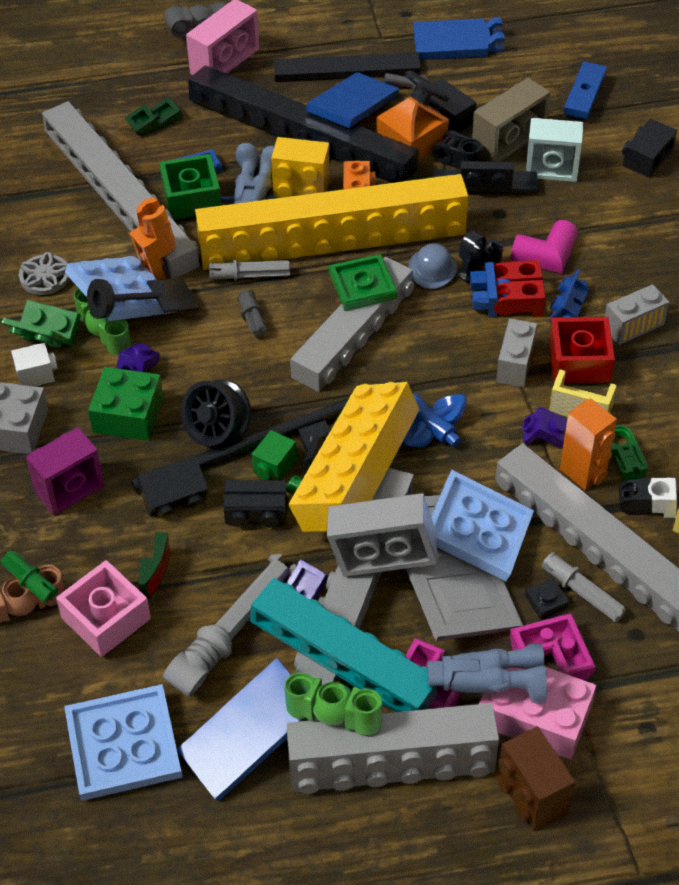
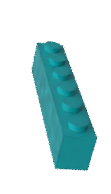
M273 578L251 604V623L354 687H358L360 690L372 689L378 692L381 696L382 704L394 712L425 710L437 695L438 686H428L427 667L416 665L408 660L401 651L390 649L380 643L373 634L364 633L357 629L345 617L334 615L326 610L317 600L308 599L298 593L289 583H282Z

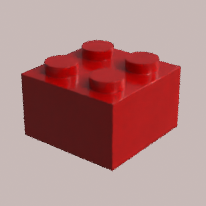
M609 317L551 318L549 348L553 383H555L559 370L566 371L564 383L611 382L615 357Z

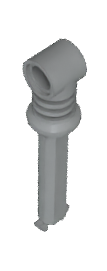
M281 554L271 555L268 559L271 563L215 625L202 626L197 631L195 641L185 652H180L165 670L163 678L188 698L191 697L202 685L208 673L218 661L227 659L231 654L232 639L250 620L251 604L273 578L283 583L288 576H291L296 565L293 564L288 569L287 566L279 561L282 556Z

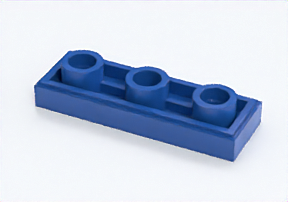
M583 61L564 106L563 114L578 119H588L606 75L607 66Z

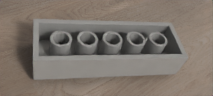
M492 703L383 713L381 729L377 733L368 736L358 734L353 729L346 730L345 723L338 726H328L318 720L286 723L292 792L311 794L320 789L348 790L353 786L361 785L381 787L387 783L401 781L413 784L422 779L437 778L438 780H449L455 776L462 775L482 777L495 772L499 737Z

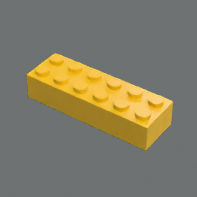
M388 382L385 384H362L356 386L288 504L302 532L327 531L328 510L330 506L372 501L420 410L408 382Z

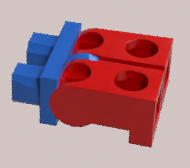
M540 260L502 262L495 265L493 262H486L485 271L470 272L471 290H486L472 291L473 310L488 309V317H497V314L507 316L521 312H532L533 317H544L545 293Z

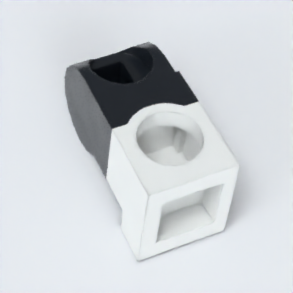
M639 478L626 480L619 485V508L623 513L628 515L663 513L664 518H676L677 496L675 478Z

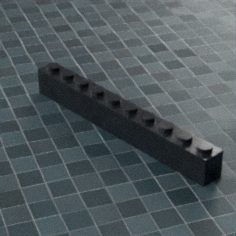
M206 65L188 79L189 100L282 138L329 143L330 157L342 162L370 161V172H375L376 176L397 183L407 181L417 171L419 149L356 124L347 128L306 111L307 105Z

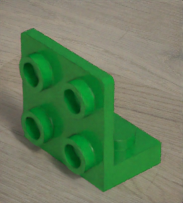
M27 300L20 322L2 318L1 323L10 327L8 332L19 335L22 339L32 342L38 340L44 342L45 345L61 349L62 345L72 347L81 315L76 312Z

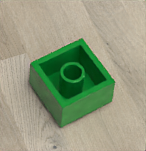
M211 154L159 162L167 209L173 220L196 216L195 209L221 206L220 187Z
M104 367L88 409L92 433L149 441L163 400L160 374Z

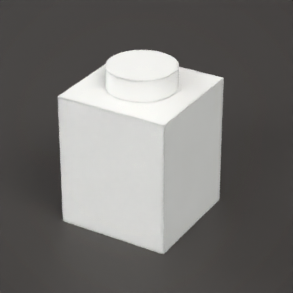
M45 343L11 351L20 385L39 386L55 382L52 371L58 369L54 353L48 354Z

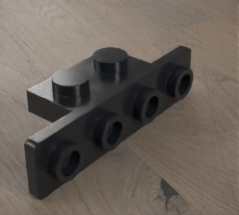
M461 161L460 170H434V177L461 174L467 192H538L537 172L514 171L513 162Z

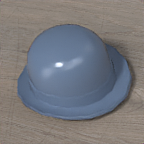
M436 243L427 244L422 247L419 252L411 257L408 268L413 269V281L427 289H437L447 285L457 274L458 267L456 260L450 255L449 251L444 246Z

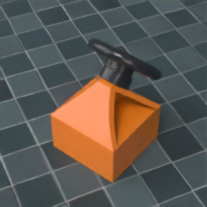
M407 71L405 73L406 78L416 86L409 98L377 116V133L419 149V161L432 153L433 146L436 143H441L444 135L448 132L449 119L428 105L431 101L430 98L434 96L441 101L448 102L450 96L419 74Z

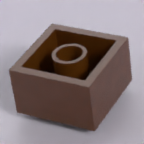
M537 726L502 743L496 779L504 794L509 793L515 802L514 807L521 821H527L534 832L569 814L576 782L540 728Z

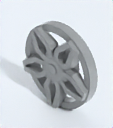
M45 252L43 255L32 257L23 262L19 270L21 286L27 292L35 295L56 293L63 289L70 280L65 273L67 262L59 256L52 255L50 252ZM25 273L29 275L26 280H24ZM65 274L63 279L58 282L57 277ZM43 285V286H46V287H45V288H38V287H36V286Z

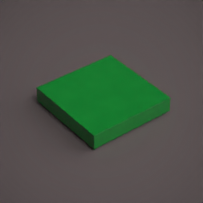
M381 254L328 266V273L344 311L398 299V291Z

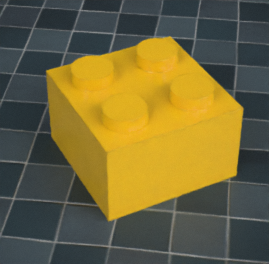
M277 137L271 157L273 196L284 198L327 192L330 183L329 143Z

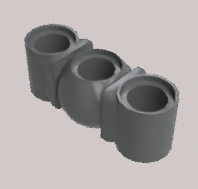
M219 2L214 5L209 4L208 7L206 5H195L190 9L187 6L182 8L172 6L165 11L164 20L172 35L176 38H182L227 4Z

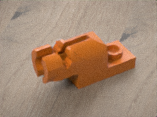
M152 197L147 198L138 205L136 213L139 227L131 231L129 235L140 262L157 280H162L165 278L162 269L164 265L162 258L171 253L175 248V237L164 205L160 206L159 200Z

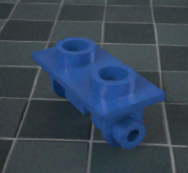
M577 269L571 277L566 276L559 285L558 290L561 293L556 296L550 306L553 312L549 322H551V318L578 317L581 305L589 291L588 283L577 278L580 270Z

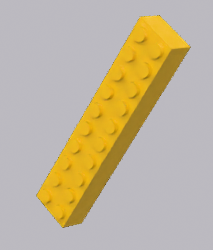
M457 174L195 209L203 270H209V263H233V260H236V262L277 261L466 235L468 194L462 175Z

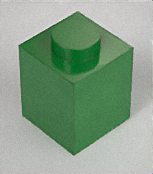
M270 430L251 454L253 473L264 480H282L297 460L296 441Z

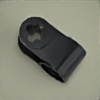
M451 130L444 135L441 143H436L433 146L432 154L438 162L460 169L461 161L482 162V144L477 139L466 137Z

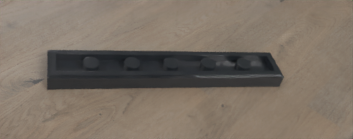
M418 52L274 59L275 82L344 79L357 72L369 77H385L386 73L405 76L407 71H413L420 75Z

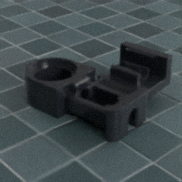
M475 230L468 232L460 244L459 257L462 259V266L457 277L469 283L470 272L483 271L479 267H482L490 260L501 263L504 244L493 238L486 245V237Z

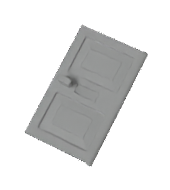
M440 495L424 496L430 515H432ZM437 548V564L406 568L435 641L507 632L510 629L524 626L504 580L439 548Z

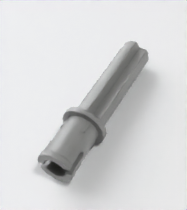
M233 260V263H209L210 280L234 279V281H237V278L286 277L290 275V263L287 260L236 262V260Z
M555 552L550 553L543 562L544 564H542V569L556 577L562 583V587L565 589L570 587L613 621L617 622L622 618L626 611L625 607L580 573L579 567L569 565Z

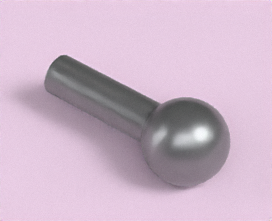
M385 74L384 83L407 87L412 90L416 86L406 77Z

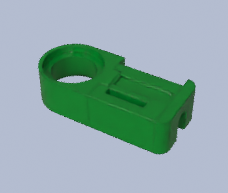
M616 425L615 436H621L627 440L625 444L612 442L611 459L614 458L621 472V481L645 478L648 464L632 431L625 426Z

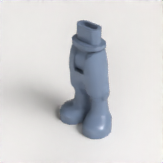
M242 143L237 147L236 160L241 166L242 171L235 180L234 204L265 200L268 191L272 187L271 157L275 146H267L263 149L260 171L256 177L253 176L259 164L257 148L249 143Z
M541 643L529 644L524 649L508 652L503 649H491L455 656H442V661H427L428 686H443L444 691H448L450 685L452 691L462 693L503 692L510 688L527 690L533 703H546V668L544 666V651ZM508 668H523V670H514V671H509V670H505V669H508Z

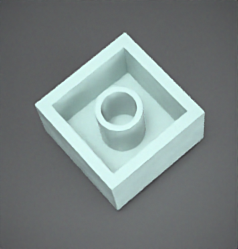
M531 118L526 171H536L537 179L577 182L583 122Z

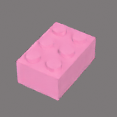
M232 0L187 33L186 40L190 74L194 75L205 65L227 74L259 50L257 9L239 0Z
M545 667L547 681L545 704L533 703L527 690L519 688L483 694L479 704H493L498 733L514 738L538 726L557 755L572 760L593 705L597 685ZM508 668L505 670L514 671L523 670V668Z

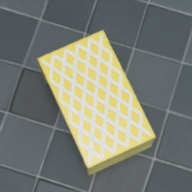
M559 370L552 388L550 411L568 417L570 411L591 398L607 412H611L616 391L615 384H610L607 395L602 396L565 386L566 371Z

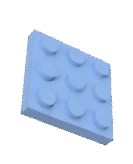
M135 256L67 263L65 270L68 277L86 297L89 284L94 279L107 280L111 284L114 294L152 292L147 281L157 280ZM156 299L115 301L113 312L106 319L107 321L167 313L163 312Z
M451 470L431 515L437 532V548L507 581L511 575L534 510Z
M163 684L64 706L81 801L182 778Z

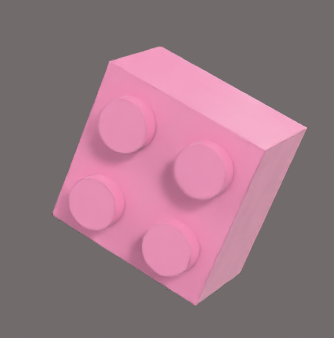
M107 560L56 597L61 618L101 657L151 619L147 597Z

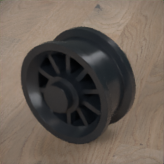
M227 379L201 381L191 386L186 392L181 405V419L187 434L196 443L203 446L227 444L240 439L246 433L251 420V406L245 391L237 383Z

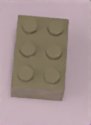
M526 78L474 111L472 138L477 139L482 144V159L487 162H500L529 143L531 118L547 119L550 91L530 78Z

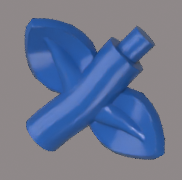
M413 393L420 410L402 445L425 447L435 437L442 444L449 443L453 448L457 447L461 442V438L456 435L457 429L453 425L460 420L464 413L467 396L464 394L445 396L437 400L430 408L417 393Z

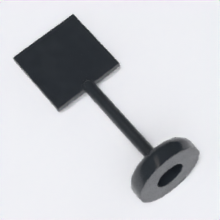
M94 279L89 284L87 290V303L90 313L97 319L109 317L113 312L115 301L156 299L164 313L199 311L200 307L183 279L148 280L147 284L152 292L114 294L113 288L107 280Z

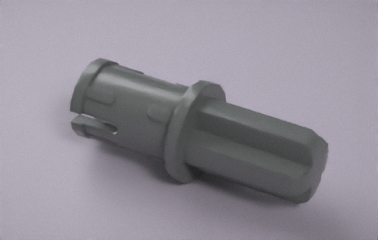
M245 289L237 297L243 310L241 316L247 322L253 336L258 338L260 335H264L267 330L262 318L263 310L257 304L254 292L250 290L248 293V289Z

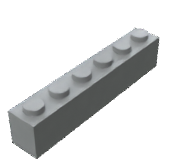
M384 257L383 260L398 291V299L344 311L341 304L290 359L291 378L317 392H320L326 384H330L341 367L348 365L352 355L359 348L361 349L365 346L368 337L374 331H378L381 328L385 318L396 311L403 298L408 297L412 293L414 288L413 269Z

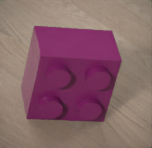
M78 427L62 434L56 440L41 448H37L26 456L35 494L53 516L105 486L98 450Z

